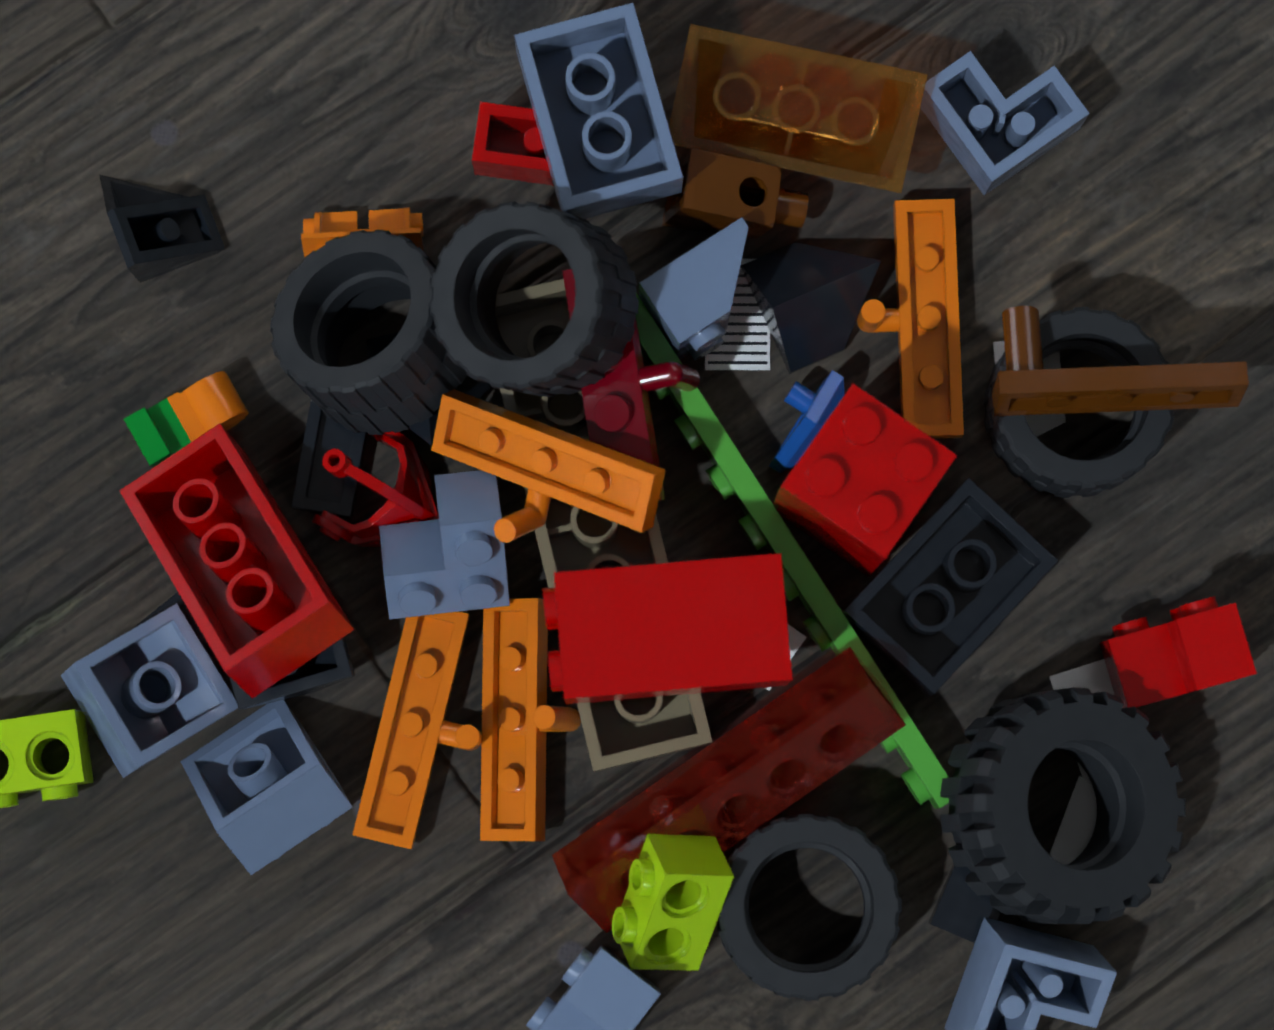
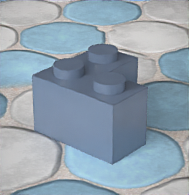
M971 51L922 84L915 100L984 196L1078 131L1090 114L1055 65L1005 99Z
M482 470L434 475L439 519L379 526L389 619L510 606L504 542L498 540L494 534V525L497 520L502 518L495 475Z
M984 917L944 1028L945 1030H1035L1040 1015L1097 1028L1117 972L1094 945Z
M601 944L595 954L584 947L562 976V980L570 985V987L557 1003L547 996L525 1026L531 1030H634L660 996V989L638 971L631 969L625 961Z

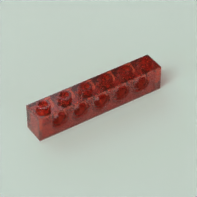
M849 647L554 853L552 857L568 895L608 933L612 930L614 911L617 907L622 906L629 886L631 864L635 859L639 858L647 834L715 836L722 852H724L875 746L882 743L906 726L886 689L854 650Z

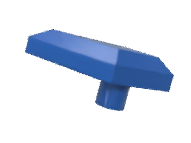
M832 370L815 392L795 381L784 398V402L802 413L769 464L771 468L781 473L797 464L844 397L843 376Z

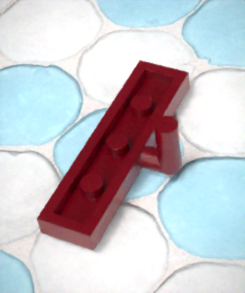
M568 269L562 272L569 316L571 318L575 305L576 288L573 271ZM635 316L633 327L635 331L631 342L628 341L622 352L624 354L616 366H612L605 373V377L595 384H589L581 389L589 441L660 467L648 391L666 387H674L687 392L693 391L699 385L700 377L695 369L673 361L644 367ZM663 485L659 502L665 501Z

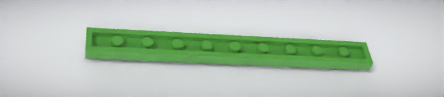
M636 293V297L639 299L638 314H636L641 352L649 364L648 366L671 361L682 364ZM674 387L652 390L659 400L669 396L681 416L674 419L673 422L689 448L694 450L701 445L713 464V466L705 470L706 474L722 499L725 501L734 496L746 515L738 520V523L755 550L758 551L766 546L770 554L781 553L785 597L788 601L793 600L797 596L799 597L811 616L803 621L809 635L821 652L831 647L843 668L835 672L843 688L854 703L864 698L876 719L868 723L874 736L887 754L896 749L909 769L902 773L901 776L914 798L920 805L929 800L934 809H940L948 804L949 798L940 797L942 778H949L698 387L689 392Z

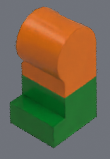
M220 371L197 381L183 392H177L148 409L144 407L123 420L149 466L154 468L220 423L227 431L241 422L249 412L226 371Z

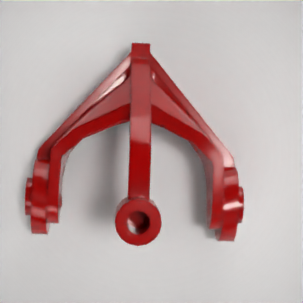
M394 431L385 432L383 435H370L398 452L400 466L394 489L354 466L351 458L341 450L336 448L330 449L324 454L322 459L323 466L335 477L344 478L349 476L388 500L368 520L354 525L325 510L322 511L321 515L315 513L311 522L320 527L319 531L337 542L341 538L361 547H381L379 526L439 519L432 495V483L428 467L414 443L401 434V431L397 433Z

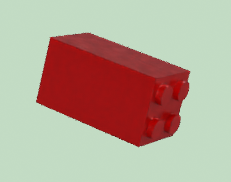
M852 384L781 485L773 505L781 517L869 577L886 559L957 455L864 390Z
M781 553L554 572L555 588L543 589L547 630L558 629L560 650L548 651L550 684L552 692L564 691L566 704L786 686L793 680Z

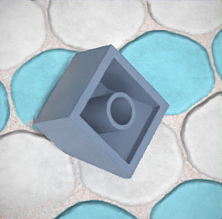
M742 217L639 283V298L679 360L690 354L693 360L697 361L724 343L722 336L726 333L725 330H727L748 232V226Z
M177 603L73 663L60 675L123 778L238 709L234 696Z
M285 700L264 705L180 761L216 832L250 875L278 859L285 852L353 808L334 773Z

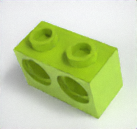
M72 709L0 720V750L6 754L9 762L7 774L0 780V808L18 806L17 794L41 791L42 801L78 797V785L94 783L86 720L82 711ZM59 739L68 748L69 761L61 772L51 774L44 768L41 754L49 742Z
M647 834L639 858L635 859L631 864L629 886L622 906L616 908L612 919L613 938L617 944L621 945L631 969L699 970L734 878L715 836Z

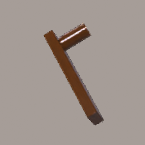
M1015 306L1002 312L1007 371H998L992 392L994 416L1239 407L1249 386L1247 362L1044 369L1039 310L1032 306Z

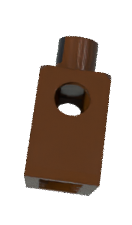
M691 148L678 160L683 175L682 192L666 197L662 226L716 234L742 217L748 226L746 238L758 239L773 228L774 223L802 228L808 209V193L780 188L781 168ZM739 194L747 199L749 206L742 201Z

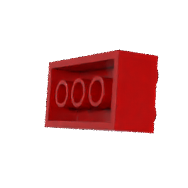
M220 423L120 490L122 497L223 670L252 699L354 630L248 455Z

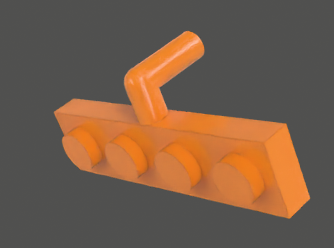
M955 199L895 200L893 213L897 308H885L879 300H868L861 308L857 324L862 331L867 333L898 332L901 417L933 439L962 438L964 435Z
M458 390L442 394L431 451L528 488L524 508L496 521L494 534L501 542L508 543L542 527L547 520L551 498L641 533L653 527L665 469Z
M509 599L510 606L483 609L480 841H545L547 732L575 731L580 726L581 719L579 712L574 708L547 705L548 630L545 623L543 599Z
M450 612L406 617L353 836L412 850L438 744L468 751L475 750L481 745L482 735L477 728L472 725H463L445 720L470 618L468 613Z

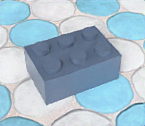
M633 3L514 35L517 57L561 211L587 219L682 192L683 175Z

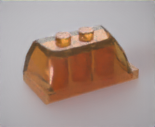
M690 24L669 130L673 144L676 146L700 149L784 169L902 193L928 74L728 30Z

